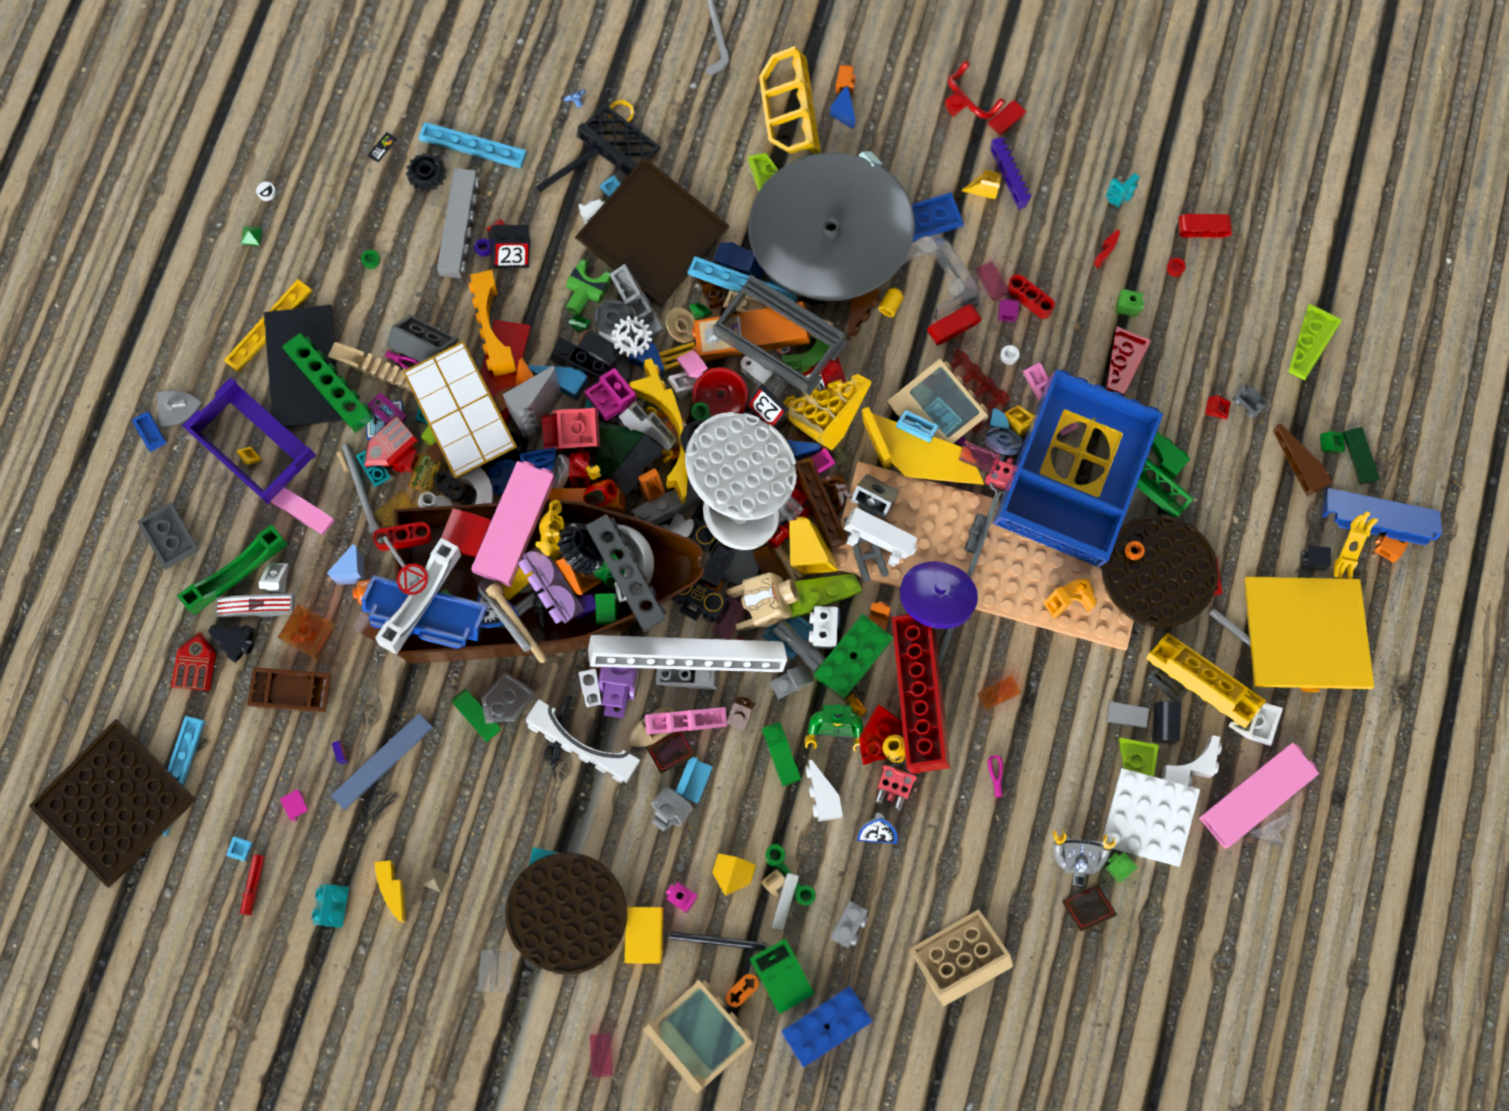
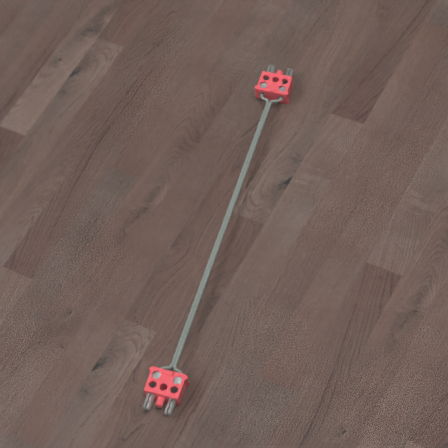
M1000 453L997 460L994 459L989 475L985 478V483L990 485L991 489L996 493L983 529V538H980L976 553L973 555L967 572L970 578H972L999 498L1005 492L1000 491L998 493L995 487L1005 490L1014 465H1012L1013 459L1007 458L1006 463L1003 462L1004 454L1001 460ZM954 628L947 629L938 655L940 666ZM906 760L900 764L883 766V774L877 788L879 793L876 803H878L883 791L879 804H882L885 794L889 793L887 797L889 802H893L895 796L898 797L895 810H897L902 798L898 811H901L904 800L908 799L913 782L917 780V777L912 775L907 769ZM903 765V768L907 770L908 773L895 769L893 767H900ZM887 781L889 785L884 786L882 782ZM895 784V785L898 786V788H897V789H893V788H892V785ZM906 788L907 792L904 793L901 791V789Z

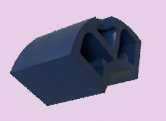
M734 242L720 243L712 262L748 276L752 275L761 280L764 271L758 264L753 251L744 249Z

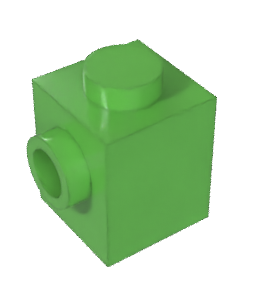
M1121 289L1115 313L1137 317L1139 312L1144 309L1145 300H1142L1143 293Z
M1116 852L1108 859L1110 863L1105 867L1118 883L1138 868L1125 852L1120 855Z

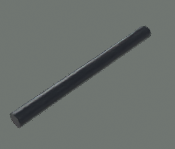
M590 149L537 185L536 189L539 193L598 153L594 149Z
M669 932L670 940L763 951L766 946V942Z

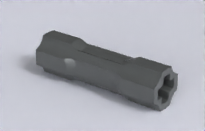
M782 620L774 628L773 633L816 672L826 658L810 646L785 620Z

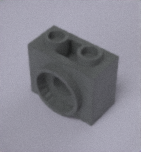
M866 474L857 485L850 501L858 504L861 510L871 515L885 518L894 506L900 491Z

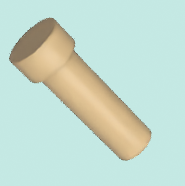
M344 451L337 452V457L340 459L344 472L350 471Z

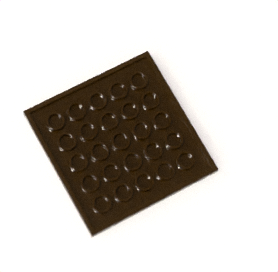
M115 719L29 807L107 888H110L197 799L119 720Z

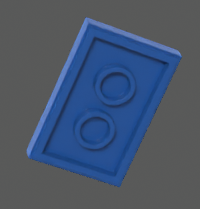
M951 192L912 204L915 224L913 242L964 226Z

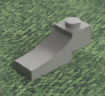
M633 402L619 415L622 423L631 431L635 429L645 433L657 441L666 451L678 440L653 411L647 415L636 402Z

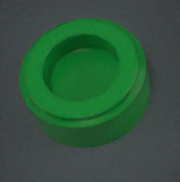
M367 250L361 256V261L367 269H375L380 264V256L375 250Z

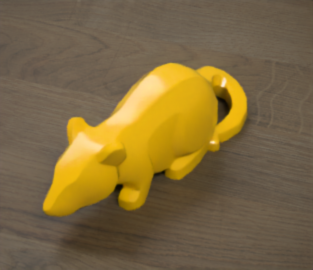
M558 500L550 502L549 512L542 517L539 523L541 541L536 542V546L547 556L551 555L554 549L553 544L561 539L559 531L564 529L563 517L558 516L562 510V505Z

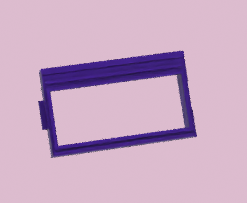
M230 377L215 392L217 396L201 412L197 410L182 426L269 505L270 501L311 459L316 457V454ZM229 403L234 405L294 459L265 491L200 433Z

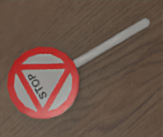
M384 536V541L402 566L397 575L399 589L407 595L422 593L428 584L429 576L427 571L418 564L405 565L388 538Z

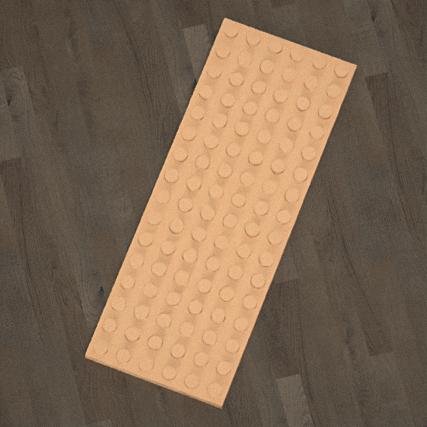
M858 461L849 494H854L857 485L866 474L899 490L900 493L885 518L875 517L918 538L915 543L917 545L915 553L906 559L900 558L899 563L895 567L887 564L892 553L880 547L889 575L882 577L876 559L864 561L871 578L870 580L900 588L905 574L912 567L930 561L951 564L967 574L974 553L964 550L969 537L968 531L973 526L976 514L988 516L994 498L921 478L905 477L902 473ZM849 497L847 498L840 522L847 539L848 534L844 529V518L849 517L850 512L856 507L859 508L858 504L850 501L851 498ZM999 500L971 578L978 592L976 610L1126 651L1134 620L1124 615L1109 598L1103 584L1102 566L1096 567L992 524L1001 502ZM869 541L859 543L862 554L873 551ZM846 544L833 548L832 554L839 566L838 572L855 574L856 577L862 578L852 546ZM1076 579H1089L1090 584L1094 588L1093 596L1097 598L1096 605L1087 612L1080 601L1071 599L1073 603L1060 616L1054 619L1044 605V601L1061 586L1064 587Z

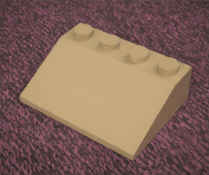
M980 910L973 912L910 948L918 966L943 1007L1013 967L1010 954Z

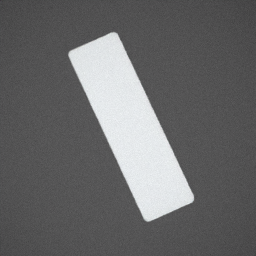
M788 873L772 924L774 929H784L798 881V875Z

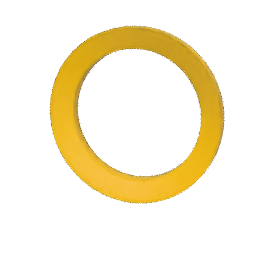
M617 100L609 106L613 109L617 105H626L631 111L627 121L630 122L632 120L634 109L629 102Z

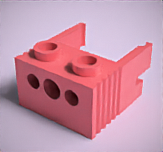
M598 408L553 411V414L557 413L559 447L555 446V449L600 447Z

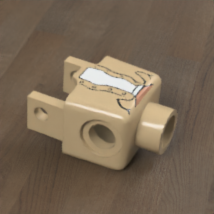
M765 573L742 580L743 584L726 589L727 595L734 598L744 594L741 599L743 608L750 611L752 619L735 624L736 629L742 632L757 627L767 628L792 616L790 604L799 601V592L795 582L792 579L783 581L781 576L773 573Z

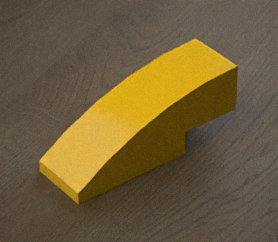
M391 860L374 862L378 885L386 904L398 921L406 922L404 884L402 880H395L394 862Z

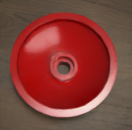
M716 367L705 371L696 380L692 391L693 404L698 402L705 403L709 407L710 414L713 416L727 412L742 414L749 398L748 388L744 379L734 370L725 367ZM723 390L725 395L720 396L718 391Z

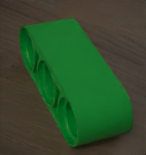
M466 688L450 700L486 743L502 730L496 722L485 723L483 707Z

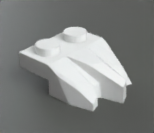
M1265 703L1246 728L1235 722H1231L1229 727L1252 741L1271 746L1283 708Z

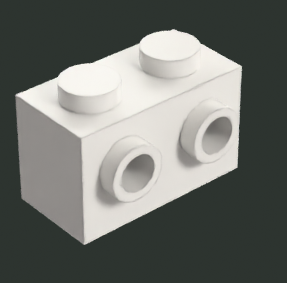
M814 606V612H810V624H813V631H809V643H813V648L834 649L836 647L838 607Z

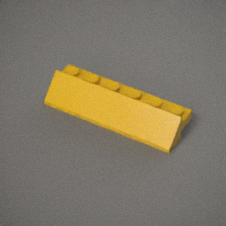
M1167 633L1159 641L1158 645L1146 658L1154 666L1162 669L1171 678L1182 683L1185 688L1192 690L1202 700L1209 702L1218 711L1226 714L1235 723L1242 725L1244 728L1250 724L1266 702L1261 696L1170 633Z

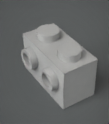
M849 901L830 939L847 949L850 944L854 946L859 937L856 934L859 927L864 928L869 918L866 916L867 910Z

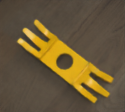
M1370 512L1357 516L1350 524L1349 535L1339 558L1334 563V576L1338 577V579L1343 578L1346 567L1347 579H1353V571L1358 564L1357 559L1367 536H1370L1372 526L1378 521V519L1372 518L1365 524ZM1353 541H1357V548L1354 551H1350L1349 545Z

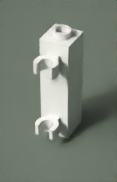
M857 507L850 512L844 526L845 530L851 532L846 542L847 544L854 546V544H857L859 537L891 552L892 554L887 564L894 567L899 563L900 558L906 559L915 553L917 537Z

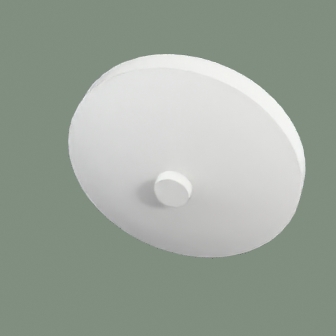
M705 502L703 504V515L710 532L720 542L734 549L751 550L762 546L773 536L778 526L779 511L761 519L741 520L723 515Z

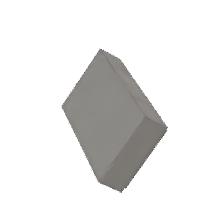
M1109 702L1106 722L1145 729L1147 728L1149 708Z

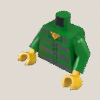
M841 704L824 705L821 711L813 714L810 718L809 735L805 737V747L807 748L809 743H813V749H816L817 741L815 735L856 737L853 750L856 752L857 746L860 745L859 736L863 731V720L856 713H853L850 706H842Z

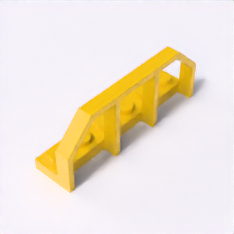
M794 46L773 54L759 76L768 140L789 154L805 149L813 154H820L821 149L807 59ZM793 56L792 65L796 73L794 81L768 90L766 80L778 61ZM798 87L797 98L800 101L801 107L798 110L772 119L769 98ZM799 117L803 118L802 130L806 137L804 142L787 147L775 140L774 126Z

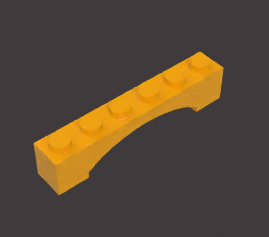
M488 270L471 274L472 282L468 284L471 294H475V297L472 298L474 308H478L479 311L475 314L478 324H482L479 332L481 339H485L486 342L482 345L485 355H489V359H486L488 370L493 371L494 377L516 372L510 346H504L497 339L490 326L491 304L494 296L498 295L493 272Z

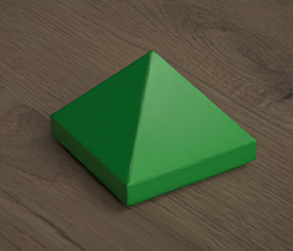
M244 226L241 244L260 246L262 228Z
M696 302L689 306L695 319L712 315V311L701 302Z
M574 315L569 320V324L577 333L583 331L592 323L590 319Z

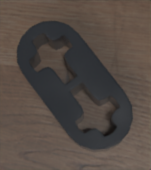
M438 471L433 477L434 484L450 501L459 502L464 498L463 488L447 472ZM439 478H445L448 484L445 485L443 482H440ZM451 487H452L455 491L458 490V493H459L458 496L452 494V492H451V490H450Z

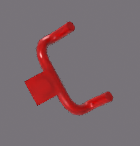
M965 60L959 69L948 77V85L954 94L945 100L946 109L955 117L964 108L968 107L975 115L983 119H990L1005 104V100L999 98L988 112L977 107L955 83L970 66V63Z

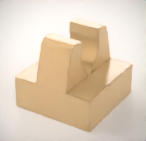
M775 870L762 880L761 883L772 895L779 897L777 889L781 886L784 887L786 879L779 871Z

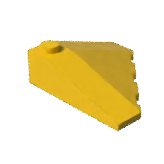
M856 374L851 376V381L843 383L841 380L829 383L828 388L821 391L815 388L810 396L804 393L805 396L796 398L794 395L789 396L783 402L789 408L788 421L832 451L847 432L872 382Z

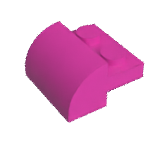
M615 368L599 377L600 382L584 391L587 399L595 408H598L599 414L605 421L622 413L636 401V393Z

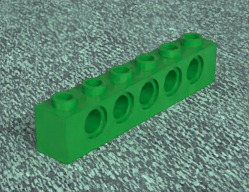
M299 333L283 345V349L353 432L356 433L373 420L370 415L372 411L365 403L361 404L358 401L360 397L354 390L350 391L347 388L349 385L342 376L339 378L335 374L337 372L335 367L331 363L327 365L324 361L326 357L319 349L317 351L314 350V343L308 336L304 338ZM305 353H310L308 357L302 358ZM321 366L320 370L314 371L315 367ZM333 379L332 383L325 384L327 380ZM339 393H344L343 397L336 398ZM351 406H356L355 410L348 411Z

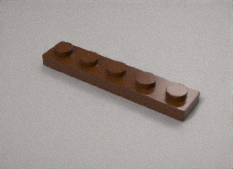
M812 458L796 461L797 477L829 550L846 545L848 539Z

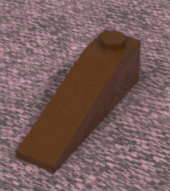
M1278 424L1273 433L1306 496L1308 497L1328 488L1332 484L1331 474L1282 424Z

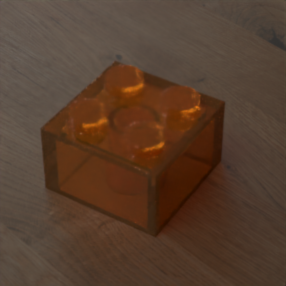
M297 604L277 638L288 646L316 660L336 626L324 617Z

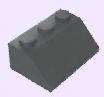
M409 315L392 326L387 346L393 348L396 352H401L422 362L454 346L458 338Z

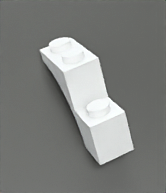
M1214 735L1209 737L1203 753L1194 762L1181 766L1166 765L1162 770L1161 779L1191 786L1192 776L1190 774L1211 778L1214 774H1217L1219 762H1216L1217 755H1220L1222 743H1219L1220 737Z

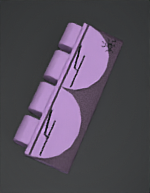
M538 547L522 555L523 560L518 562L525 575L532 571L533 575L528 577V580L535 591L541 588L544 590L538 596L546 609L552 605L554 606V609L549 611L556 624L562 620L566 623L585 611L550 555H545Z

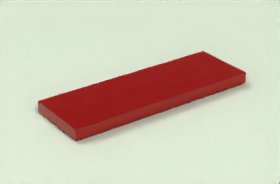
M494 319L492 331L504 346H510L516 372L494 377L493 371L488 370L486 359H489V355L484 356L480 374L492 397L505 388L515 386L519 359H524L531 325ZM508 408L500 413L505 423L508 422L510 414Z

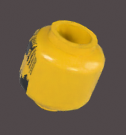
M891 735L883 743V753L893 763H901L906 760L904 737L900 735Z

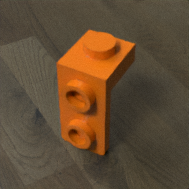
M872 602L869 619L886 631L891 615V607H888V604L884 602Z

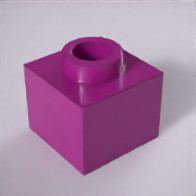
M1009 298L1000 300L997 321L1016 322L1019 301Z

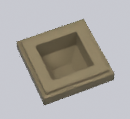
M430 867L423 885L441 893L449 874Z

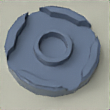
M1000 427L988 430L985 437V443L991 450L1004 455L1017 454L1020 452L1023 444L1022 438L1016 432L1010 429L1004 431Z

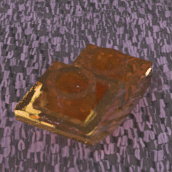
M1011 675L997 684H993L980 691L977 695L987 711L1019 695L1021 691Z

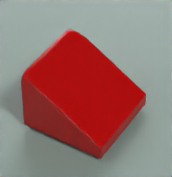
M1219 395L1208 397L1205 414L1228 419L1231 402Z

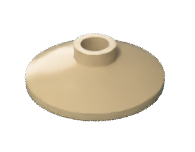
M679 307L670 310L666 316V327L670 335L681 343H689L694 340L692 328H694V321L696 320L693 315L686 309Z

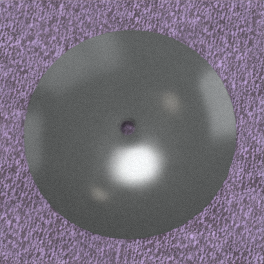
M833 152L800 158L773 174L762 186L752 204L749 215L748 234L750 245L758 264L779 286L805 298L839 301L855 298L873 291L888 281L898 271L910 251L914 238L915 224L909 197L899 181L891 173L875 162H869L863 157Z

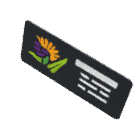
M386 132L367 156L379 163L397 141V138Z

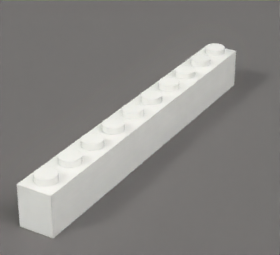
M591 635L588 646L590 666L783 672L787 661L784 642Z

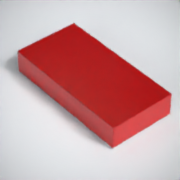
M1013 100L988 122V125L998 135L1002 136L1026 114V110Z

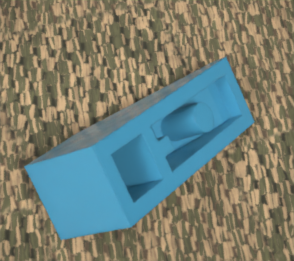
M529 365L528 367L532 374L536 376L551 366ZM554 367L561 392L578 401L589 383L587 374L580 369L575 370L571 367Z

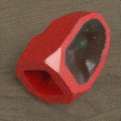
M603 480L588 487L584 492L583 499L585 503L594 506L608 504L618 496L617 487L612 480Z

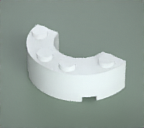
M617 524L618 529L616 531L619 536L623 535L627 541L628 546H626V549L629 553L633 552L638 562L635 565L638 570L642 569L647 577L645 583L648 586L654 570V557L651 547L644 536L637 530L626 525ZM611 534L603 536L605 542H611L614 538ZM626 568L624 576L629 577L633 574V571L630 568ZM614 583L619 602H625L626 599L617 583ZM635 585L631 589L634 594H639L643 590L640 585Z

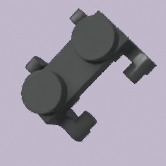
M1243 385L1232 398L1237 405L1241 406L1243 404L1247 408L1246 413L1252 419L1268 406V399L1264 398L1253 385Z

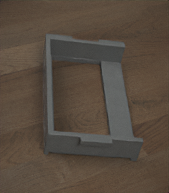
M750 275L745 285L734 297L716 324L713 325L714 336L809 396L822 380L820 375L831 359L835 361L847 345V342L844 341L845 333ZM747 294L830 346L808 378L725 326V323Z

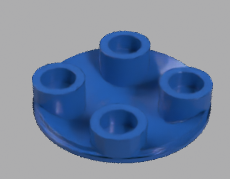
M503 459L489 468V480L496 495L502 496L504 493V489L517 463L516 461Z

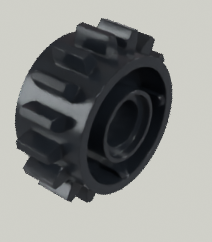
M432 153L415 155V158L410 160V166L406 167L408 171L406 175L409 178L410 185L413 184L414 189L419 188L421 192L437 190L439 185H443V179H446L445 173L447 171L443 160L440 161L439 156H432Z

